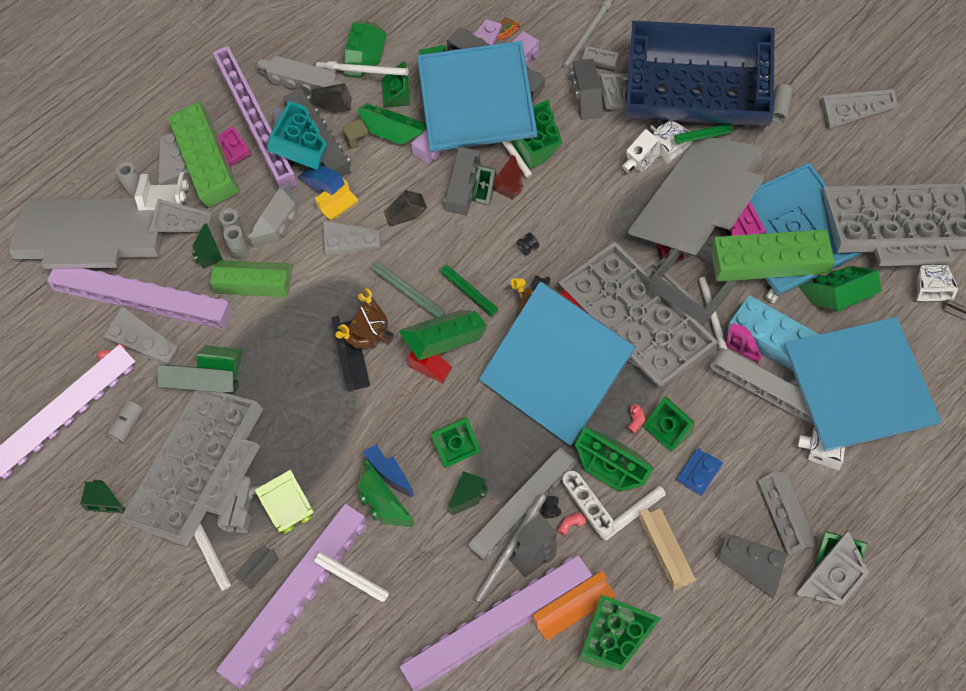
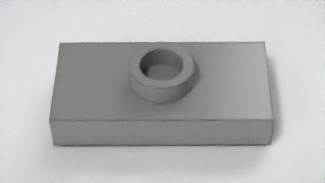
M586 46L582 60L594 59L595 66L615 70L620 53Z

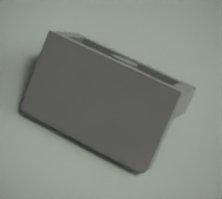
M262 545L235 576L252 590L279 558L275 551H270L266 546Z

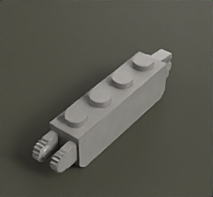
M280 56L273 57L272 61L267 59L257 61L260 74L268 77L269 81L273 84L284 85L290 89L302 88L305 93H312L332 99L334 95L344 97L348 91V85L338 81L335 72Z

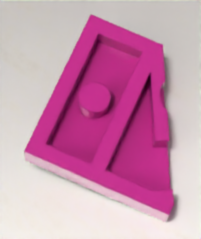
M733 322L729 329L726 346L758 364L762 355L752 333L745 326L737 325Z

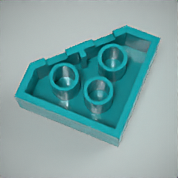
M289 101L269 136L267 151L318 170L324 159L327 143L320 136L319 129L314 120H311L307 108Z

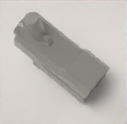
M244 476L222 516L219 515L218 527L226 532L248 533L251 516L248 513L254 494H256L255 490L265 484L255 486L249 477Z

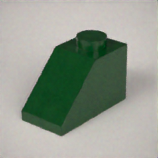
M203 224L193 244L195 253L192 255L196 264L200 263L204 269L223 259L208 224Z
M463 471L448 506L449 514L455 515L478 505L481 498H485L488 492L486 479Z
M101 480L85 482L80 504L86 511L124 513L125 508L105 482Z

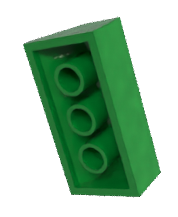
M459 310L400 329L399 333L420 361L480 340L487 325L476 311Z

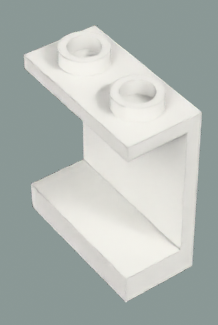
M180 173L178 183L175 185H151L148 174H141L135 193L138 211L155 210L158 199L183 205V202L186 201L185 192L189 189L188 180H185L184 173Z

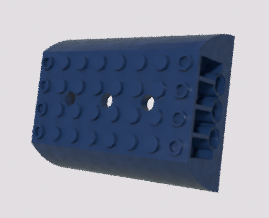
M632 20L625 118L769 127L774 115L775 28ZM665 87L667 90L660 91L658 88ZM700 89L702 90V92L696 93L693 90ZM736 91L738 94L731 95L729 92Z

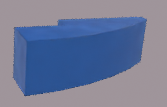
M320 166L318 170L309 167L298 176L302 182L321 193L325 191L330 195H333L345 184L340 173L324 166Z
M377 444L363 451L365 459L369 461L385 483L406 496H414L411 485L393 456L386 460Z

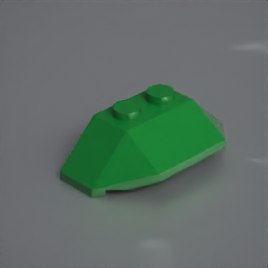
M353 22L345 49V64L367 66L379 64L387 33L375 22ZM344 71V76L362 78L366 72Z
M368 103L358 108L360 116L372 134L382 139L392 140L395 144H404L427 130L425 123Z
M588 427L583 428L575 443L584 470L617 491L644 486L654 469L639 453L609 435Z
M364 459L358 482L360 492L358 497L364 505L368 504L371 508L369 510L375 520L380 519L383 524L404 527L414 526L411 515L369 461Z

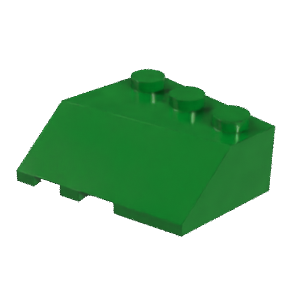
M549 99L533 106L537 137L510 141L530 169L545 163L562 145V139L554 121V114L551 111Z
M849 266L831 271L830 275L818 276L813 281L805 282L798 286L812 305L834 309L836 312L845 310V307L849 305H857L861 300L873 298L875 294L882 292L879 271L858 266Z
M601 595L596 602L577 659L596 667L622 671L660 621L661 617Z

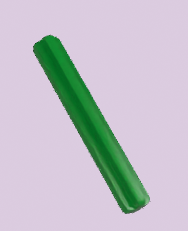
M726 124L675 134L674 142L680 144L730 134L734 131L733 125Z
M449 265L441 268V274L490 316H494L498 312V307Z

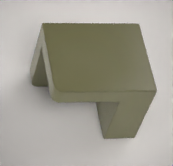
M362 119L342 126L344 138L351 150L358 147L357 138L368 134Z

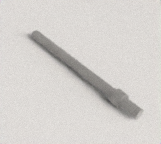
M603 0L599 11L563 63L564 68H569L604 14L612 7L614 0Z
M539 494L532 507L529 506L524 520L474 598L480 603L483 601L513 553L514 548L518 545V539L524 526L540 514L538 511L546 500L544 495Z

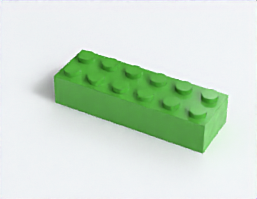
M197 101L169 116L168 120L200 200L210 208L239 193V187L209 114L201 103Z
M827 229L714 237L710 248L717 282L829 274L835 263Z

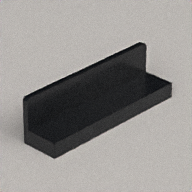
M339 315L331 317L335 337L336 332H342L338 327L341 325L348 327L351 321L341 323ZM336 337L348 392L370 387L362 349L354 348L344 340V337L340 339Z

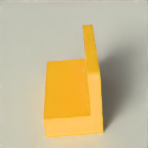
M344 178L345 184L333 195L324 191L315 198L317 208L329 221L334 220L358 202L356 196L349 190L348 182Z

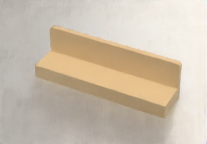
M647 508L639 512V520L673 591L695 582L696 579L662 509H657L650 513Z

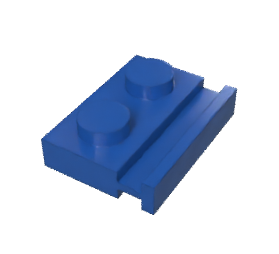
M698 448L678 476L677 482L684 484L685 487L702 497L721 469L723 462Z

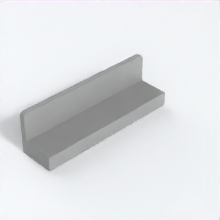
M773 471L758 480L788 555H793L806 547H817L788 475Z

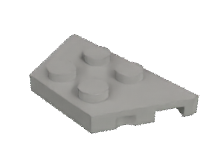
M846 530L796 591L798 596H807L843 606L868 576L869 571L849 531Z

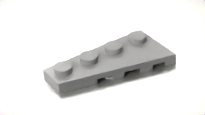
M894 89L826 95L822 98L829 129L896 108L898 104Z
M121 307L103 336L108 342L116 345L120 343L130 351L165 365H171L179 352L175 345L124 307Z

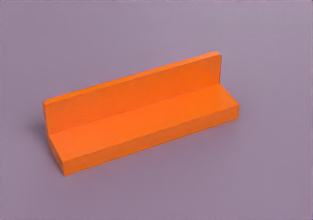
M602 570L533 614V622L546 641L592 613L601 595L612 599L615 598V593L608 585L607 576Z

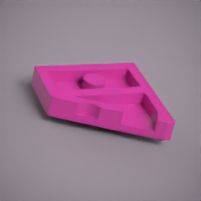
M234 126L219 135V142L230 167L252 153Z
M750 201L732 226L731 236L766 233Z

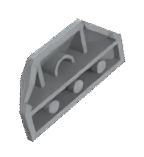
M285 182L279 188L257 220L253 231L250 232L248 240L251 247L256 248L279 241L287 233L290 224L296 220L298 212L288 182Z

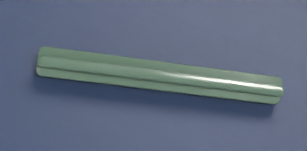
M376 261L372 265L373 272L436 318L445 315V310L380 262Z

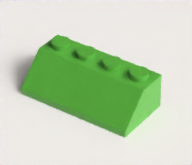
M220 260L213 266L210 284L215 294L288 298L293 264Z

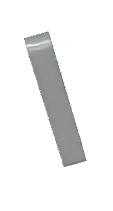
M719 349L710 365L715 372L814 426L801 389L730 350Z
M559 448L472 539L469 548L484 561L487 560L522 523L529 506L532 507L539 494L546 497L562 481L564 474L573 469L577 460L565 450Z

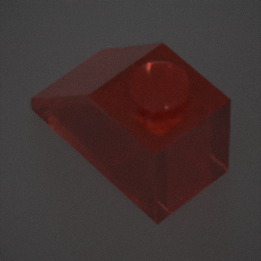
M514 155L510 157L494 180V191L513 200L523 189L522 176L516 156Z

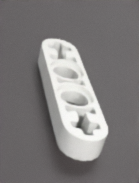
M566 472L563 476V485L599 535H611L614 531V521L577 472ZM568 480H575L577 488H575L573 483L569 482ZM581 492L588 494V497L584 500L577 498ZM591 507L599 508V512L595 515L588 513V510ZM601 518L604 524L608 525L609 528L606 529L605 527L601 526Z

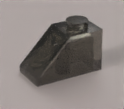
M345 83L312 89L311 103L332 113L351 110L352 97Z
M405 190L384 211L389 226L392 227L417 219L427 209L421 193Z

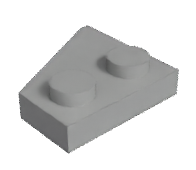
M600 74L598 77L606 108L621 109L625 106V94L627 91L625 83L628 79V74Z

